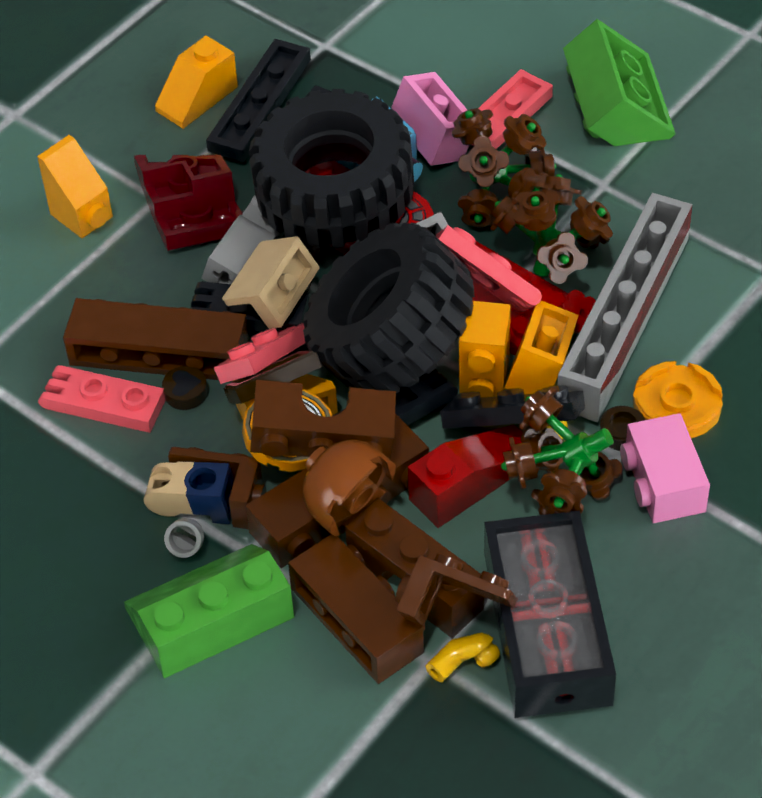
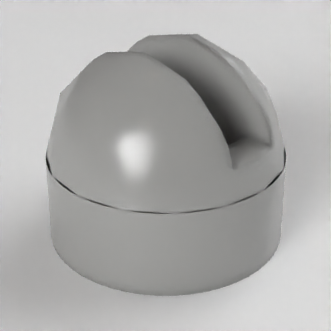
M181 518L174 521L167 528L164 542L170 553L177 557L186 558L194 555L201 548L204 542V532L202 526L196 520ZM179 527L194 535L196 542L188 536L176 532L177 528Z

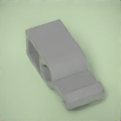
M255 195L242 215L236 218L209 256L201 279L206 282L232 284L258 244L262 241L277 239L281 234L268 224V219L262 216Z

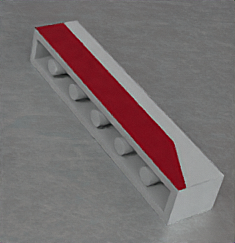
M653 192L649 197L558 374L557 386H567L568 391H583L585 409L579 415L580 417L599 422L689 239L693 204Z

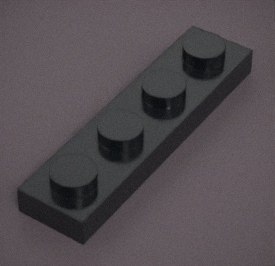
M278 39L273 40L206 139L208 152L241 162L245 161L249 155L251 141L254 139L259 125L263 120L268 122L267 116L275 108L281 106L310 62V48Z

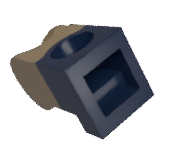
M177 461V463H159L151 471L144 496V504L149 510L161 516L171 517L179 514L208 515L211 517L212 523L231 524L229 497L235 480L229 463Z

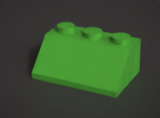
M598 19L592 22L563 48L568 64L566 70L572 78L576 90L574 96L581 106L584 116L583 126L592 137L597 139L600 137L613 146L666 140L676 134L647 52Z
M253 544L124 602L125 609L163 678H167L294 618L290 584L270 552Z

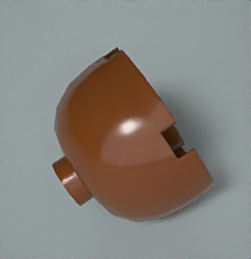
M355 439L336 442L328 448L324 446L319 447L311 454L305 464L308 472L303 481V500L308 512L329 533L339 536L338 527L341 525L346 526L377 498L382 499L386 492L379 486L385 475L393 480L396 464L377 448L367 442Z

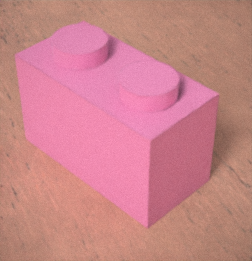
M436 72L403 76L391 108L414 129L416 133V148L431 166L459 161V158L466 154L469 145L462 144L460 138H454L451 132L455 129L453 122L467 109Z
M681 413L628 424L626 443L620 445L621 459L625 470L633 471L636 479L634 480L636 500L640 507L646 506L652 523L705 513L710 483Z

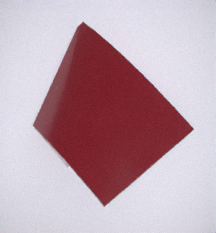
M146 155L134 156L135 167L147 204L167 251L222 239L236 218L242 215V211L235 202L232 171L221 155H173L167 162H148Z

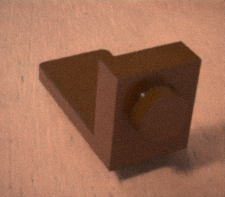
M171 447L168 455L169 463H177V461L229 463L235 479L229 497L232 525L235 528L249 529L245 505L266 493V485H263L260 462L254 457L241 453L225 454L204 451L196 447Z
M437 553L434 560L419 555L411 576L406 574L402 578L396 592L395 601L399 603L396 610L405 619L424 626L443 581L511 608H515L518 598L511 590L507 589L510 584L509 581L486 571H482L479 578L462 571L463 563Z

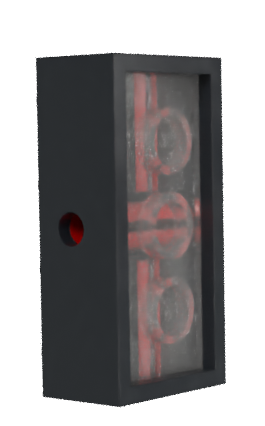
M580 510L484 522V556L487 572L509 581L510 584L507 589L511 590L518 598L515 608L493 601L514 718L613 706L616 671Z

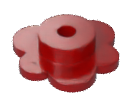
M574 289L567 294V300L561 304L560 308L579 315L573 332L578 334L596 300L591 296L585 297L581 291Z

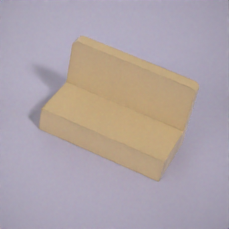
M298 236L262 241L255 248L222 297V300L227 306L251 304L269 329L280 328L320 267Z

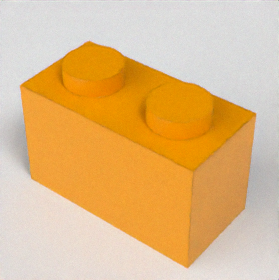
M473 301L472 314L466 317L467 327L462 336L459 337V393L476 391L480 392L481 397H495L498 392L505 390L504 387L507 381L510 358L511 304Z

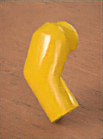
M483 632L454 638L425 667L433 679L442 683L468 659L474 658L480 667L490 666L499 658L500 649L492 642L494 638Z

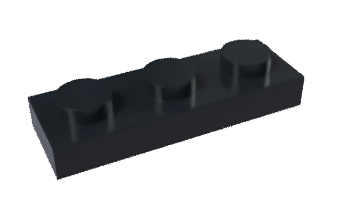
M553 386L543 388L541 392L545 395ZM555 386L558 391L554 397L563 405V409L556 418L559 421L575 420L585 409L583 391H568L567 386ZM519 388L500 391L495 397H481L480 392L476 391L456 394L453 396L454 400L440 411L442 428L521 424L524 420V414L520 409L526 402V397L533 394H524V390Z

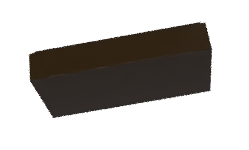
M299 351L269 365L254 375L235 380L225 385L223 389L229 403L242 404L255 397L256 380L290 382L321 368L322 365L316 352Z

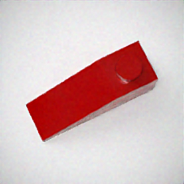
M510 425L441 444L408 466L409 500L437 528H440L509 481L507 471L501 468L504 462L503 452L511 450L509 438L513 437L515 444L521 443L523 432L515 425Z

